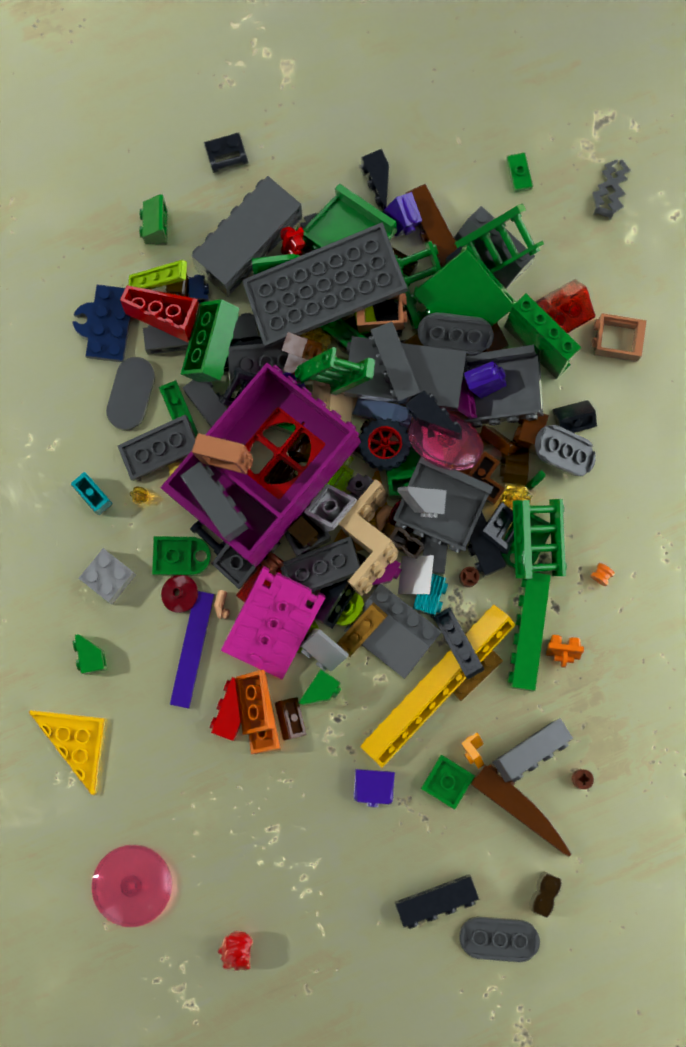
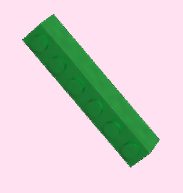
M533 572L532 578L521 579L520 587H523V594L519 595L518 606L521 608L520 614L516 615L515 620L518 630L513 635L515 652H511L510 664H513L512 672L509 671L507 678L510 688L536 691L551 575Z

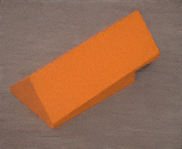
M265 670L237 676L236 683L243 735H249L251 754L280 751L281 746Z

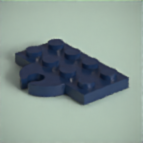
M97 285L94 302L85 303L74 312L75 317H87L85 324L72 321L77 334L84 339H88L86 358L114 362L124 361L131 316L125 314L120 301L125 288Z

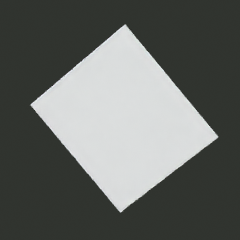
M434 555L418 556L417 559L402 556V571L400 573L398 594H430Z

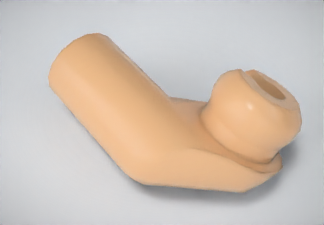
M385 505L376 514L377 529L380 532L385 526L393 506Z
M218 590L214 606L219 619H228L230 610L224 609L227 592L223 590Z

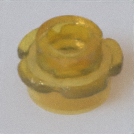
M134 487L133 491L130 492V496L135 503L141 504L148 500V491L145 488Z

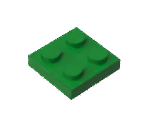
M440 755L421 789L455 810L475 775Z

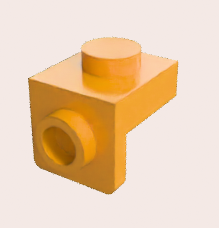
M475 733L467 737L461 744L466 752L464 756L470 765L474 763L479 769L485 765L480 754L477 752V749L483 745V741L480 735Z

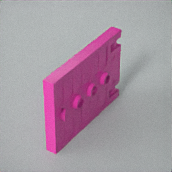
M263 566L221 647V651L283 680L325 599V595L318 593L316 596L312 594L311 588L278 572L273 575L269 573V568ZM264 581L271 582L270 586L263 584ZM307 600L313 602V605H306Z

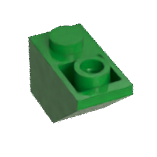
M79 634L75 635L73 648L78 653V659H76L77 670L81 671V674L84 675L106 671L107 664L104 650Z

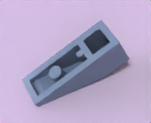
M358 398L353 411V415L368 420L371 417L376 420L390 418L394 422H400V425L404 426L407 430L412 419L406 407L370 399Z

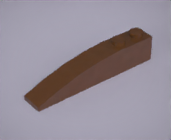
M491 764L489 766L483 765L470 785L564 855L570 857L571 852L561 836L534 803L514 787L515 782L513 783L512 780L505 782L498 775V770Z

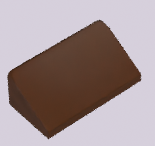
M482 426L480 437L506 456L520 450L521 447L493 427Z
M298 697L275 702L284 741L307 735Z

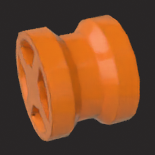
M598 563L597 570L592 572L590 576L597 583L607 586L609 578L613 577L615 572L608 566Z

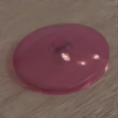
M449 413V418L453 422L457 421L463 429L461 440L420 426L414 419L412 420L408 430L410 443L416 452L428 462L449 470H465L478 463L484 449L483 441L476 429L471 424L464 422V419Z
M125 845L109 852L99 862L92 878V896L97 909L107 920L123 927H138L153 921L166 908L172 893V876L167 863L156 851L142 845Z

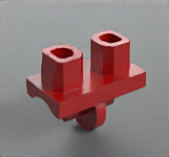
M284 227L281 230L280 237L283 240L282 255L297 254L302 256L300 249L305 246V242L302 239L304 234L302 227L298 228L297 231L292 227Z

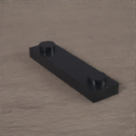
M449 607L434 616L433 618L442 631L466 678L469 680L484 671L485 669L451 608Z

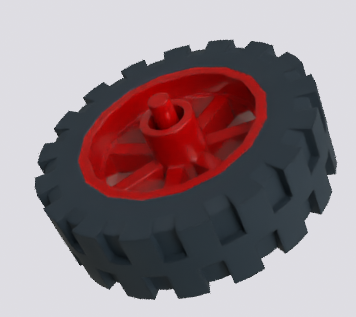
M382 418L377 419L375 422H370L360 435V454L364 462L368 463L373 469L391 471L395 467H400L409 455L411 446L410 435L407 433V429L401 426L398 421L394 422L390 418L386 420ZM382 432H387L390 434L388 435V437H383ZM379 434L381 440L378 441L372 438ZM392 435H394L398 439V441L390 442ZM371 443L380 445L374 450L371 449ZM399 445V449L395 452L390 446ZM381 450L383 451V456L380 457L375 453ZM387 451L393 454L390 457H385Z

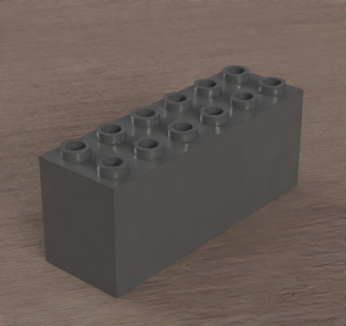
M269 176L264 180L261 179L257 183L256 189L252 193L249 192L244 197L243 202L232 209L231 215L219 223L217 230L214 233H209L205 238V242L201 246H197L192 252L195 269L227 297L253 271L252 258L266 257L282 241L280 237L281 230L284 227L294 228L302 219L301 203Z

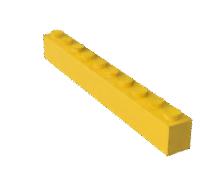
M493 605L465 635L482 662L516 625L509 615ZM451 650L445 654L444 658L431 669L428 675L392 710L391 714L378 725L377 729L360 746L381 768L466 679Z

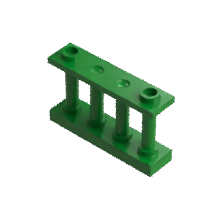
M520 204L455 242L457 248L460 246L463 248L468 244L482 261L474 246V241L479 238L481 241L483 240L496 264L495 268L489 270L493 274L528 253L532 256L539 252V247L544 245V243L541 241L534 244L521 219V213L526 211V208L523 204ZM509 220L516 224L528 249L521 253H518L505 228V223ZM494 229L496 232L499 231L512 258L505 262L502 261L490 238V232Z
M432 241L424 243L426 246L425 250L401 259L395 255L401 272L405 265L428 256L430 257L433 267L408 277L407 275L404 276L402 272L407 288L411 283L432 276L441 269L437 258L439 254L435 244H432ZM408 288V291L405 292L407 305H404V308L407 311L412 329H417L421 320L429 314L426 310L417 312L415 294H411Z
M332 347L300 364L295 371L296 382L300 385L311 379L329 384L331 387L330 394L339 395L373 379L375 359L366 358L358 363L335 357L336 348Z
M549 499V505L530 506L529 500L513 501L516 578L530 579L533 572L552 571V576H566L567 564L565 562L563 514L565 508L563 499ZM550 513V525H530V514ZM551 532V544H531V533ZM532 552H551L552 563L532 564Z

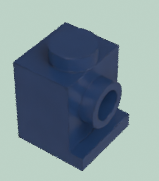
M194 275V277H189V297L198 299L199 304L209 301V283L205 282V276Z

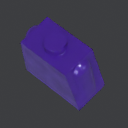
M412 192L396 197L382 211L396 221L397 233L395 237L413 233L415 227L422 222Z
M493 361L464 373L470 391L481 399L508 386L505 380L506 374L504 369Z
M355 769L354 800L367 803V807L391 804L393 802L395 772Z

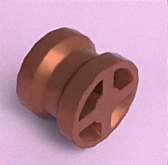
M271 551L268 553V557L260 562L262 566L269 568V572L273 575L276 574L278 568L284 566L283 562Z
M466 567L461 571L459 580L463 586L473 587L478 582L480 575L476 568Z
M579 769L573 773L572 783L575 787L588 789L593 785L594 777L590 771Z

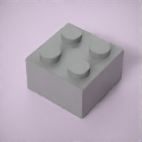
M103 548L78 579L108 603L113 604L136 574Z

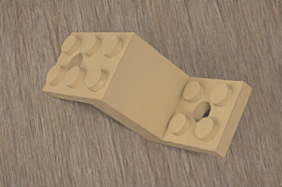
M376 479L338 524L347 537L351 536L356 544L370 554L348 581L360 596L371 590L373 582L377 578L382 577L385 568L389 563L391 564L396 560L399 552L391 539L368 523L374 518L377 509L385 505L388 497L383 485Z

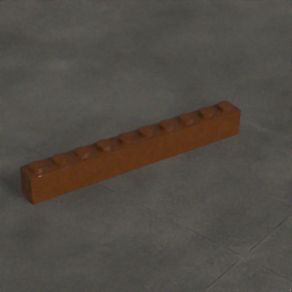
M423 184L405 194L412 192L422 218V222L418 225L421 231L420 237L424 243L432 241V244L436 245L439 253L437 258L442 268L445 266L446 257L458 248L426 184ZM496 322L491 326L494 333L493 342L483 352L507 349L509 346Z

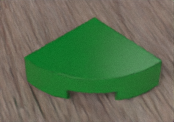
M540 470L525 485L529 491L532 490L546 477V474Z

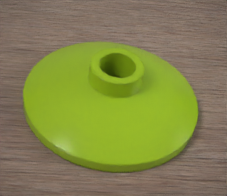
M356 592L354 593L338 619L337 625L347 626L359 618L364 606L362 596Z

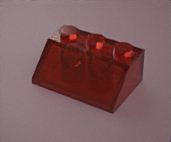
M576 279L535 301L566 333L596 317L587 287Z

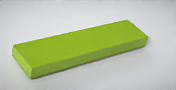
M179 260L129 275L128 285L151 290L186 280L187 262Z

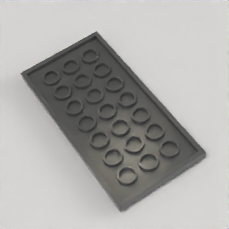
M383 223L242 280L265 348L284 342L288 332L301 335L408 291Z

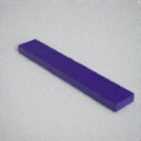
M198 591V599L191 608L170 705L190 709L214 594Z

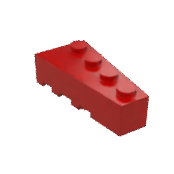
M129 285L126 286L120 299L125 314L189 343L199 307L198 299Z

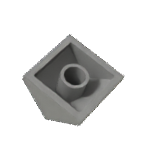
M327 484L304 511V514L326 533L336 528L357 502V499Z

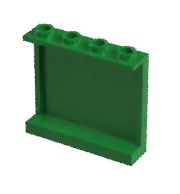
M339 183L335 187V197L303 229L302 239L305 245L314 251L379 223H383L390 240L397 233V225L395 220Z
M468 244L461 249V252L422 285L416 286L413 292L416 301L419 304L423 303L427 308L428 314L447 313L480 317L488 321L491 326L508 314L516 303Z
M527 293L512 306L504 328L522 346L535 345L539 349L540 363L557 379L571 366L569 361L581 347Z

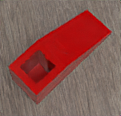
M232 677L231 681H226L223 690L226 691L225 697L219 700L217 705L219 713L217 718L213 717L210 728L212 729L211 733L235 741L241 726L236 678Z

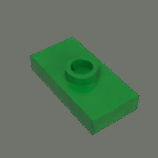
M525 153L507 156L506 159L514 192L532 189L533 184Z

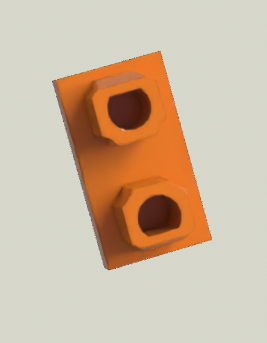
M552 635L545 655L554 656V661H560L561 667L566 668L567 662L574 663V659H581L584 647L581 646L580 638H569L567 645L562 644L561 636Z

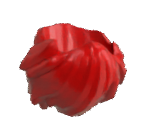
M235 931L224 937L222 947L218 949V953L222 955L221 961L224 964L222 966L224 969H234V971L250 969V947L253 944V939L248 934Z

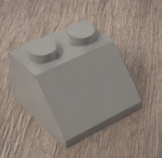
M418 487L398 488V493L414 513H421L420 517L438 518V514H444L446 490Z
M313 628L300 645L303 648L301 652L309 659L311 657L315 658L318 661L316 665L324 672L326 669L332 672L349 656L346 651L317 628Z

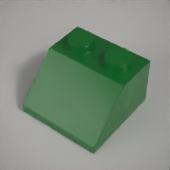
M163 194L144 201L143 209H140V220H143V226H140L139 232L140 238H143L145 244H167L168 209Z
M320 669L298 703L305 706L330 701L332 697L336 699L342 690L339 687L341 682Z

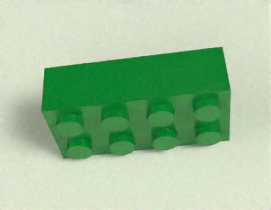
M222 299L201 302L199 304L181 375L197 382L221 381L225 362L229 355L230 343L234 336L235 324L238 320L239 307Z

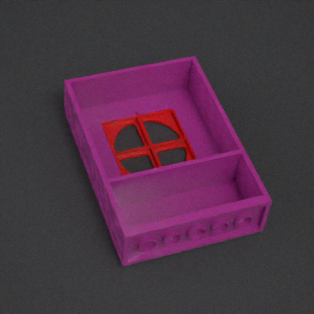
M268 363L262 367L205 434L243 444L249 452H251L253 444L259 441L274 454L258 474L253 473L251 468L248 469L247 474L208 465L214 473L212 476L214 481L219 480L225 488L223 491L226 497L230 496L235 502L236 506H234L236 512L241 511L247 519L245 524L248 529L230 542L219 532L181 478L182 474L201 462L192 451L160 487L254 567L260 564L361 443L358 437L359 433L356 431L357 428L349 421L345 423L340 419V414L335 410L329 411L326 408L327 405L319 398L315 400L309 390L305 387L301 389L296 385L297 382L292 377L288 376L286 378L278 366H271ZM281 423L295 425L296 430L281 447H277L263 436V432L274 425ZM303 433L308 435L311 443L310 457L305 466H301L287 455L288 449ZM280 460L286 462L298 473L295 478L282 484H268L264 482L266 475Z

